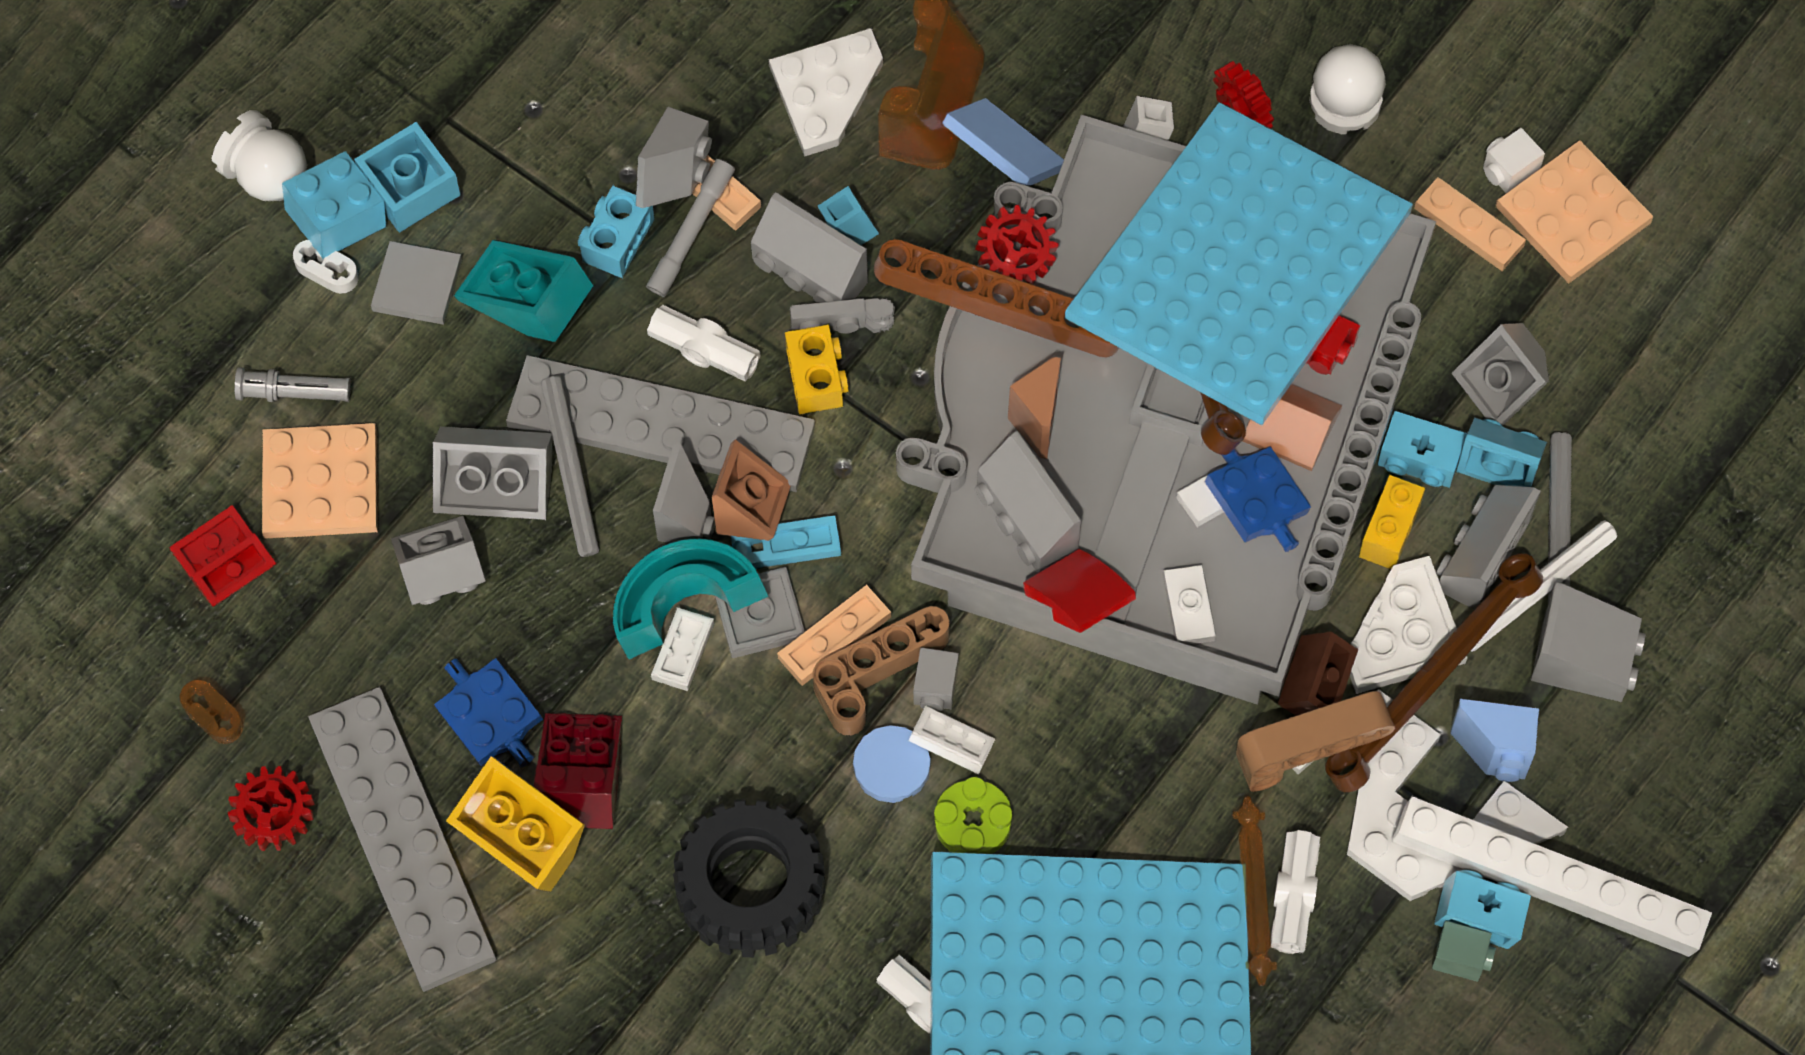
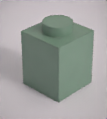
M1445 921L1432 969L1478 982L1482 971H1490L1496 951V948L1489 947L1492 933Z

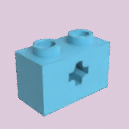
M1394 411L1381 449L1378 465L1385 467L1388 472L1395 475L1407 474L1420 478L1425 484L1433 487L1445 486L1450 488L1467 433ZM1418 450L1424 451V455L1418 454Z
M1460 870L1453 873L1444 881L1434 924L1443 927L1445 921L1492 933L1490 943L1505 949H1509L1520 941L1531 896L1519 892L1520 889L1513 884L1504 882L1495 884L1483 880L1482 875L1475 871Z

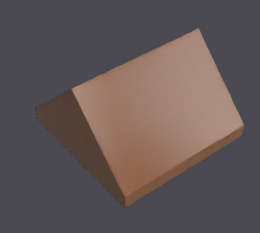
M1057 357L1051 358L1012 384L1009 391L1008 420L1035 453L1044 459L1048 458L1058 393L1061 358Z
M1291 384L1263 425L1251 419L1249 420L1243 442L1261 450L1271 446L1277 457L1312 471L1339 416L1342 405Z
M737 440L730 444L712 495L716 532L721 535L769 541L774 538L791 486L784 476Z

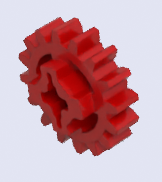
M1234 61L1227 63L1214 72L1216 77L1213 78V81L1219 87L1216 89L1218 102L1269 129L1273 128L1271 122L1274 121V118L1269 113L1272 110L1271 100L1266 95L1261 86L1260 79L1255 74L1251 75L1248 69L1244 71L1241 63L1235 64Z
M1015 205L1012 213L1009 214L1002 207L997 213L998 219L990 214L985 221L987 227L981 226L977 234L983 240L977 242L975 250L984 252L980 256L978 263L979 265L989 264L990 271L1019 281L1025 279L1028 284L1033 285L1036 281V275L1044 278L1048 273L1046 266L1052 267L1056 260V257L1050 253L1056 252L1058 243L1049 241L1056 231L1054 228L1045 230L1043 225L1047 218L1045 216L1038 220L1033 218V208H1030L1026 214H1022L1020 206ZM1007 225H1018L1011 229H1007L1004 227ZM1014 242L1021 244L1020 251L1013 249ZM995 251L998 252L1001 260L997 257ZM1022 264L1030 265L1026 268H1016Z
M263 766L260 771L261 776L255 777L252 773L248 772L246 776L249 783L246 785L236 783L234 785L239 796L229 797L228 801L231 807L235 809L228 812V817L231 822H235L233 829L236 835L244 834L243 839L246 845L250 846L258 840V846L261 851H265L269 843H273L276 850L280 851L283 840L287 839L289 843L294 845L296 844L294 837L296 832L302 834L308 832L303 821L314 819L312 810L308 809V807L315 804L312 795L307 794L309 791L307 783L305 781L298 783L299 778L296 772L292 771L285 777L282 766H277L274 774H269L266 767ZM285 789L295 796L296 803H293L292 799L285 798ZM246 814H250L251 818L257 819V828L247 821Z

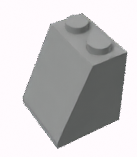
M1556 582L1545 611L1531 681L1622 702L1626 691L1634 690L1639 668L1632 667L1634 655L1641 656L1646 634L1639 632L1642 618L1565 584Z

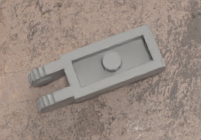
M863 298L792 305L790 307L791 331L829 325L830 331H838L839 333H852L864 327L873 333L881 332L882 330L885 332V330L889 331L892 325H894L893 315L895 306L887 298H882L881 300L878 298L864 300Z

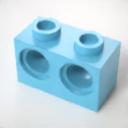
M612 186L606 197L602 196L599 199L594 212L595 218L590 227L585 226L578 239V246L580 247L584 263L623 278L654 221L653 206L646 208L637 207L635 194ZM620 213L630 214L628 217L623 219L615 217L617 214ZM606 242L613 244L611 247L605 249L598 247L602 243Z

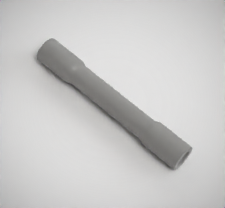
M716 159L701 185L700 193L668 251L660 259L646 285V288L662 297L667 295L681 269V264L713 205L721 197L735 171V168L720 159Z

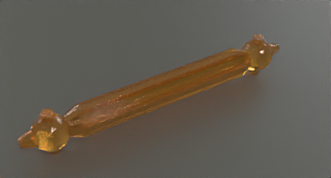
M1247 796L1244 797L1243 805L1238 812H1233V819H1238L1242 825L1239 833L1240 860L1243 867L1248 950L1253 956L1249 962H1245L1246 969H1249L1251 974L1256 977L1259 986H1264L1267 976L1272 970L1277 969V963L1272 962L1267 956L1271 942L1262 833L1257 827L1258 822L1265 819V813L1260 812L1254 806L1251 798Z

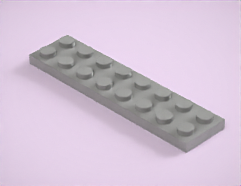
M526 356L506 419L507 427L527 432L552 433L541 381L547 377L559 376L564 388L575 443L668 463L673 444L678 443L682 445L693 469L720 475L730 444L737 440L784 476L791 486L789 491L797 492L815 430L814 419Z
M375 688L308 716L422 991L425 992L495 962L496 958L381 688Z

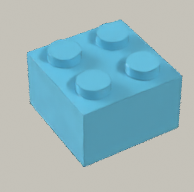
M417 122L354 159L355 164L383 198L385 215L399 233L460 196L456 174Z
M346 151L282 183L286 212L306 238L310 240L322 259L386 227L383 198Z

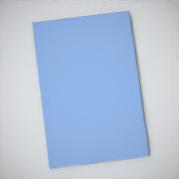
M986 98L947 113L942 123L1016 183L1031 186L1058 174L1062 167L1063 158Z

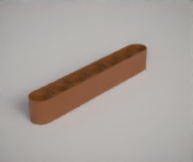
M894 239L884 243L874 263L875 276L886 285L1099 357L1113 356L1119 349V347L1080 326L1073 328L1067 325L1064 320L1065 312L1073 298L902 240ZM894 258L900 262L901 266L892 267L885 259ZM930 270L937 278L928 279L924 277L921 271ZM965 282L972 287L973 291H964L959 288L957 283ZM993 295H1003L1008 300V303L997 302ZM1029 306L1040 308L1044 315L1038 316L1033 314L1029 310Z

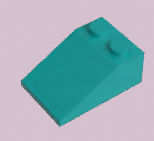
M492 240L454 297L458 301L527 336L556 342L592 289L593 284L574 257Z

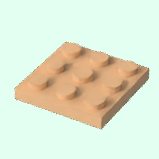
M1580 140L1499 198L1496 204V208L1568 284L1651 224L1653 215Z
M375 423L263 429L262 533L264 539L378 532L377 427Z

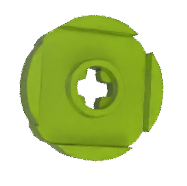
M971 777L966 781L950 786L940 796L935 807L936 834L944 847L952 853L993 854L1005 844L1010 834L1013 815L1007 797L999 788L991 783L984 782L981 778ZM968 811L980 812L982 824L977 826L972 823L967 826L964 824L966 820L965 813Z

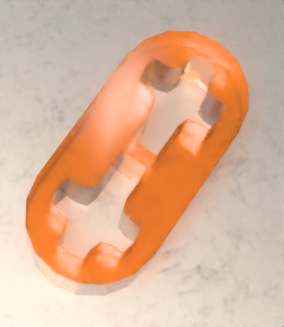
M194 680L182 688L180 702L183 709L213 740L218 743L228 744L240 737L243 731V722L239 713L209 683L202 680ZM195 693L198 696L204 695L209 707L205 710L199 703L193 704L192 695ZM218 714L224 721L230 720L231 729L228 731L223 727L219 729L214 716Z

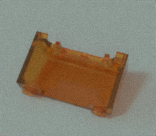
M915 0L913 16L917 22V35L914 41V50H922L927 59L917 89L898 86L890 89L883 97L878 112L879 156L940 170L952 163L960 138L942 123L947 113L972 104L983 69L984 52L946 0Z

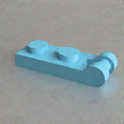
M835 515L780 523L777 526L774 538L769 541L731 536L732 547L743 554L755 569L841 556ZM762 543L763 551L752 552V545Z

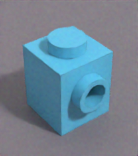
M849 186L818 205L827 225L859 245L866 243L879 234Z

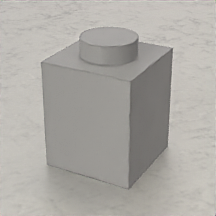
M920 648L913 690L914 705H920L922 709L928 706L938 712L943 709L952 710L959 667V653Z

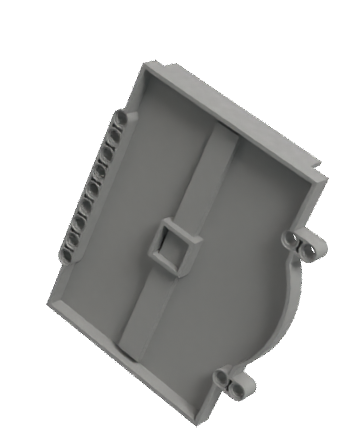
M1081 115L1052 193L1015 182H1007L1000 185L994 195V216L997 219V213L1002 207L1009 214L1012 213L1013 208L1003 206L1005 203L1019 205L1022 214H1026L1030 208H1033V218L1036 220L1041 218L1038 215L1043 213L1053 216L1046 220L1043 227L1045 230L1054 228L1056 231L1053 237L1049 239V241L1058 243L1056 252L1050 253L1056 257V260L1052 267L1046 266L1048 273L1044 278L1036 275V281L1033 285L1074 299L1186 146ZM1410 213L1339 316L1361 325L1357 342L1354 348H1351L1343 365L1337 363L1331 375L1317 373L1310 368L1309 364H1305L1292 382L1297 387L1342 405V409L1312 471L1278 457L1311 506L1307 515L1292 521L1287 526L1299 542L1298 546L1293 550H1289V552L1284 551L1275 535L1259 536L1245 543L1225 512L1197 527L1177 500L1178 491L1227 465L1222 455L1210 450L1201 437V428L1209 418L1201 393L1198 390L1121 348L1113 356L1099 357L950 306L943 321L935 353L934 399L937 422L941 432L938 442L935 444L919 438H907L900 442L896 449V471L898 477L907 484L938 493L911 564L912 580L948 591V606L1241 700L1258 705L1262 691L1279 697L1307 611L1320 610L1330 600L1417 339L1421 313L1417 306L1411 303L1433 237L1436 221ZM1007 225L1004 227L1007 229H1011L1018 225ZM1014 242L1013 249L1020 251L1021 244ZM995 251L997 257L1001 260L998 252ZM989 264L977 265L987 270L990 268ZM1022 264L1016 268H1026L1030 265ZM965 282L960 287L964 291H973L972 287ZM993 295L997 302L1008 303V300L1003 295ZM1029 306V310L1033 314L1038 316L1044 315L1040 308ZM1066 318L1064 319L1067 325H1069L1070 327H1079L1077 324L1067 320ZM1395 322H1406L1410 327L1401 328ZM1392 353L1400 359L1389 360L1384 354ZM1053 357L1061 358L1048 458H1040L1027 442L1026 444L1081 520L1078 549L1091 554L1109 566L1136 593L1134 601L1082 633H1078L1055 622L1051 607L1025 596L1023 582L1035 576L1038 572L1032 564L1027 566L1023 562L1017 551V542L1011 534L1006 536L1002 532L996 521V512L991 505L986 507L980 501L975 490L978 469L1011 434L1017 432V429L1008 420L1010 386ZM1380 385L1386 387L1389 391L1381 393L1373 387ZM1228 407V411L1235 414L1242 421L1246 430L1250 419ZM1373 418L1378 424L1368 425L1362 419ZM1219 428V430H1220L1225 436H1227L1226 433ZM1243 441L1235 448L1240 456L1252 455L1261 451V449ZM1360 450L1365 452L1367 457L1357 458L1351 452ZM910 457H917L922 462L916 465H909L904 460ZM951 468L958 473L954 476H945L940 472ZM1343 483H1350L1354 485L1357 489L1354 491H1346L1342 489L1339 485ZM1339 516L1346 523L1341 525L1334 524L1328 518ZM1327 549L1333 552L1335 556L1323 558L1317 551ZM1202 565L1216 638L1212 642L1186 645L1175 641L1163 573L1164 570ZM1308 583H1317L1324 588V590L1320 592H1313L1309 590L1305 585H1307Z

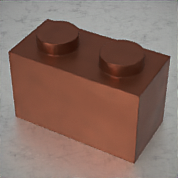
M1333 632L1301 636L1278 705L1298 716L1340 702L1358 649Z

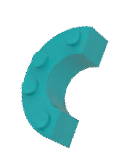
M688 539L673 542L645 556L630 570L623 580L614 603V629L627 658L632 659L663 645L661 630L664 618L670 609L685 597L697 594L714 595L724 600L733 612L769 597L754 566L736 549L726 544L706 539Z

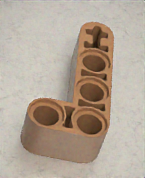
M933 606L923 608L820 660L813 669L814 692L837 732L851 736L859 733L866 724V704L860 691L917 663L920 648L941 651L946 647L949 641V618L943 609ZM894 642H903L908 646L903 651H894L889 648ZM860 659H869L874 663L866 669L855 665ZM827 676H835L840 680L833 686H826L821 682ZM847 707L858 711L851 718H845L839 714L843 708Z
M1372 691L1250 731L1239 738L1236 756L1250 791H1261L1278 784L1282 780L1285 770L1382 739L1395 730V726L1381 692Z

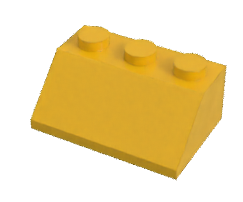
M492 756L446 820V822L536 889L550 892L573 861L585 826L584 823Z

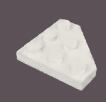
M871 28L769 60L770 70L804 157L839 146L849 122L853 116L855 117L864 101L872 80L881 70L883 57Z
M1430 556L1393 565L1381 591L1364 618L1356 637L1351 642V645L1358 649L1350 673L1356 694L1412 679L1457 629ZM1467 656L1461 661L1459 665L1466 664Z

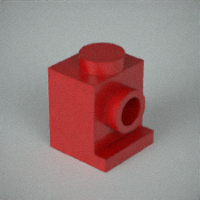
M1338 316L1306 364H1309L1310 368L1317 373L1331 375L1337 363L1341 365L1345 363L1351 348H1354L1357 342L1361 325Z

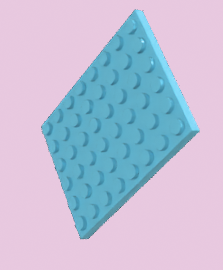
M1219 102L1067 307L1065 318L1252 421L1263 425L1407 219L1413 204Z
M932 852L930 1055H1251L1245 864Z

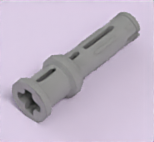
M238 367L236 370V400H243L244 397L266 398L268 402L278 401L279 397L341 400L345 402L350 400V378L280 375V371H276V369H269L268 372L246 371L244 367Z

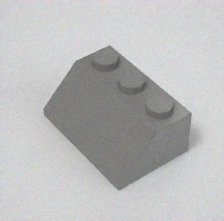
M776 192L774 193L751 240L752 259L755 264L765 272L770 273L773 271L782 277L784 282L793 290L798 292L803 290L812 296L816 303L855 299L868 283L866 249Z
M440 426L433 441V513L546 520L552 474V433Z
M1018 431L1011 434L978 469L975 490L980 501L986 507L991 505L996 512V521L1002 532L1006 536L1011 534L1018 544L1017 551L1023 562L1027 566L1032 564L1036 571L1040 573L1078 550L1081 520Z
M1495 485L1488 497L1484 494L1480 496L1472 511L1476 518L1471 527L1466 524L1463 525L1454 542L1455 545L1459 546L1453 557L1446 554L1436 572L1441 577L1440 585L1445 595L1473 610L1486 599L1499 576L1500 566L1511 556L1531 522L1541 492L1534 487Z

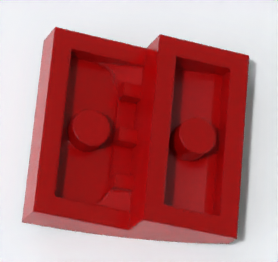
M233 505L169 547L178 563L212 607H215L276 566L274 559L256 534L252 533Z
M1081 549L1076 550L1023 582L1025 596L1051 607L1055 622L1078 633H1082L1136 599L1135 591L1115 571Z

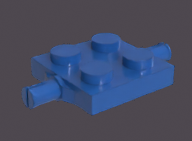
M1271 446L1247 456H1240L1236 449L1227 455H1222L1227 465L1208 474L1204 482L1243 541L1246 543L1259 536L1275 535L1285 552L1296 548L1299 542L1287 526L1292 521L1307 515L1311 506Z
M496 658L478 672L470 675L458 659L451 660L459 673H456L449 663L445 666V670L457 685L450 693L434 704L436 709L480 766L484 765L491 756L494 757L507 751L511 753L520 767L526 766L527 763L519 752L523 754L529 763L533 760L534 756L530 754L521 741L531 728L543 720L539 712Z

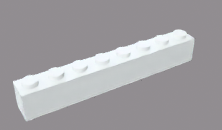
M1411 797L1405 805L1392 842L1461 869L1475 871L1481 874L1482 877L1497 883L1513 884L1523 893L1688 957L1700 950L1712 912L1415 797Z

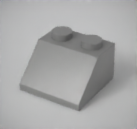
M667 107L638 156L637 207L646 208L690 196L698 182H704L710 169V163L706 162V157L712 144V138L708 137L709 121Z
M464 516L391 538L412 605L417 603L422 605L431 604L441 599L442 595L455 591L458 593L474 590L478 584L486 582Z

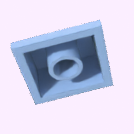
M1460 699L1451 725V735L1486 775L1496 776L1500 781L1515 782L1526 778L1535 755L1539 709Z

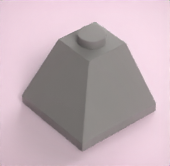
M1523 323L1501 324L1452 372V375L1485 418L1497 421L1502 426L1549 382L1545 351Z
M678 443L673 444L653 508L657 539L669 544L688 539L706 538L711 540L715 529V518L711 516L710 502L682 445Z

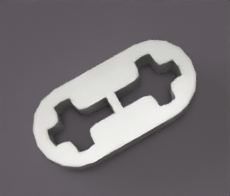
M310 240L302 241L295 247L293 251L294 263L298 272L303 276L339 294L350 292L356 287L358 272L355 263L350 258L335 251L322 259ZM316 253L317 259L321 263L309 260L306 264L303 257L305 255L311 257ZM332 270L338 273H342L344 270H347L348 277L345 278L341 276L338 280H336L334 272Z

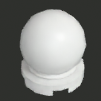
M1347 44L1332 48L1320 59L1313 75L1314 83L1310 91L1309 100L1311 108L1315 113V119L1327 130L1339 134H1347V131L1360 128L1366 130L1377 120L1382 106V94L1386 82L1381 62L1370 50L1361 46Z
M249 110L237 117L242 123L235 128L231 135L226 131L223 132L214 148L212 162L217 165L215 170L225 178H237V182L250 196L262 201L284 200L282 183L305 172L307 169L303 148L291 135L280 130H272L270 120L260 112Z

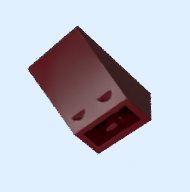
M545 713L533 787L584 823V828L613 829L617 803L622 716Z

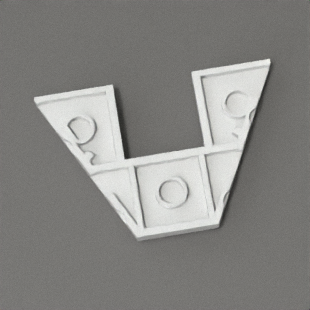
M1378 689L1377 691L1381 692L1386 707H1388L1393 699ZM1415 715L1369 761L1368 766L1371 773L1367 783L1358 789L1347 850L1348 856L1409 901L1424 896L1428 891L1437 887L1442 888L1444 881L1456 871L1464 870L1392 842L1402 812L1408 802L1397 792L1439 741L1441 734ZM1503 781L1473 819L1536 845L1557 835L1559 837L1564 835L1568 828L1505 781Z

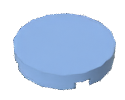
M892 725L876 728L865 735L856 747L853 760L856 780L863 791L874 799L890 803L900 802L904 798L916 795L927 782L931 766L929 752L927 749L909 741L912 734L911 730Z

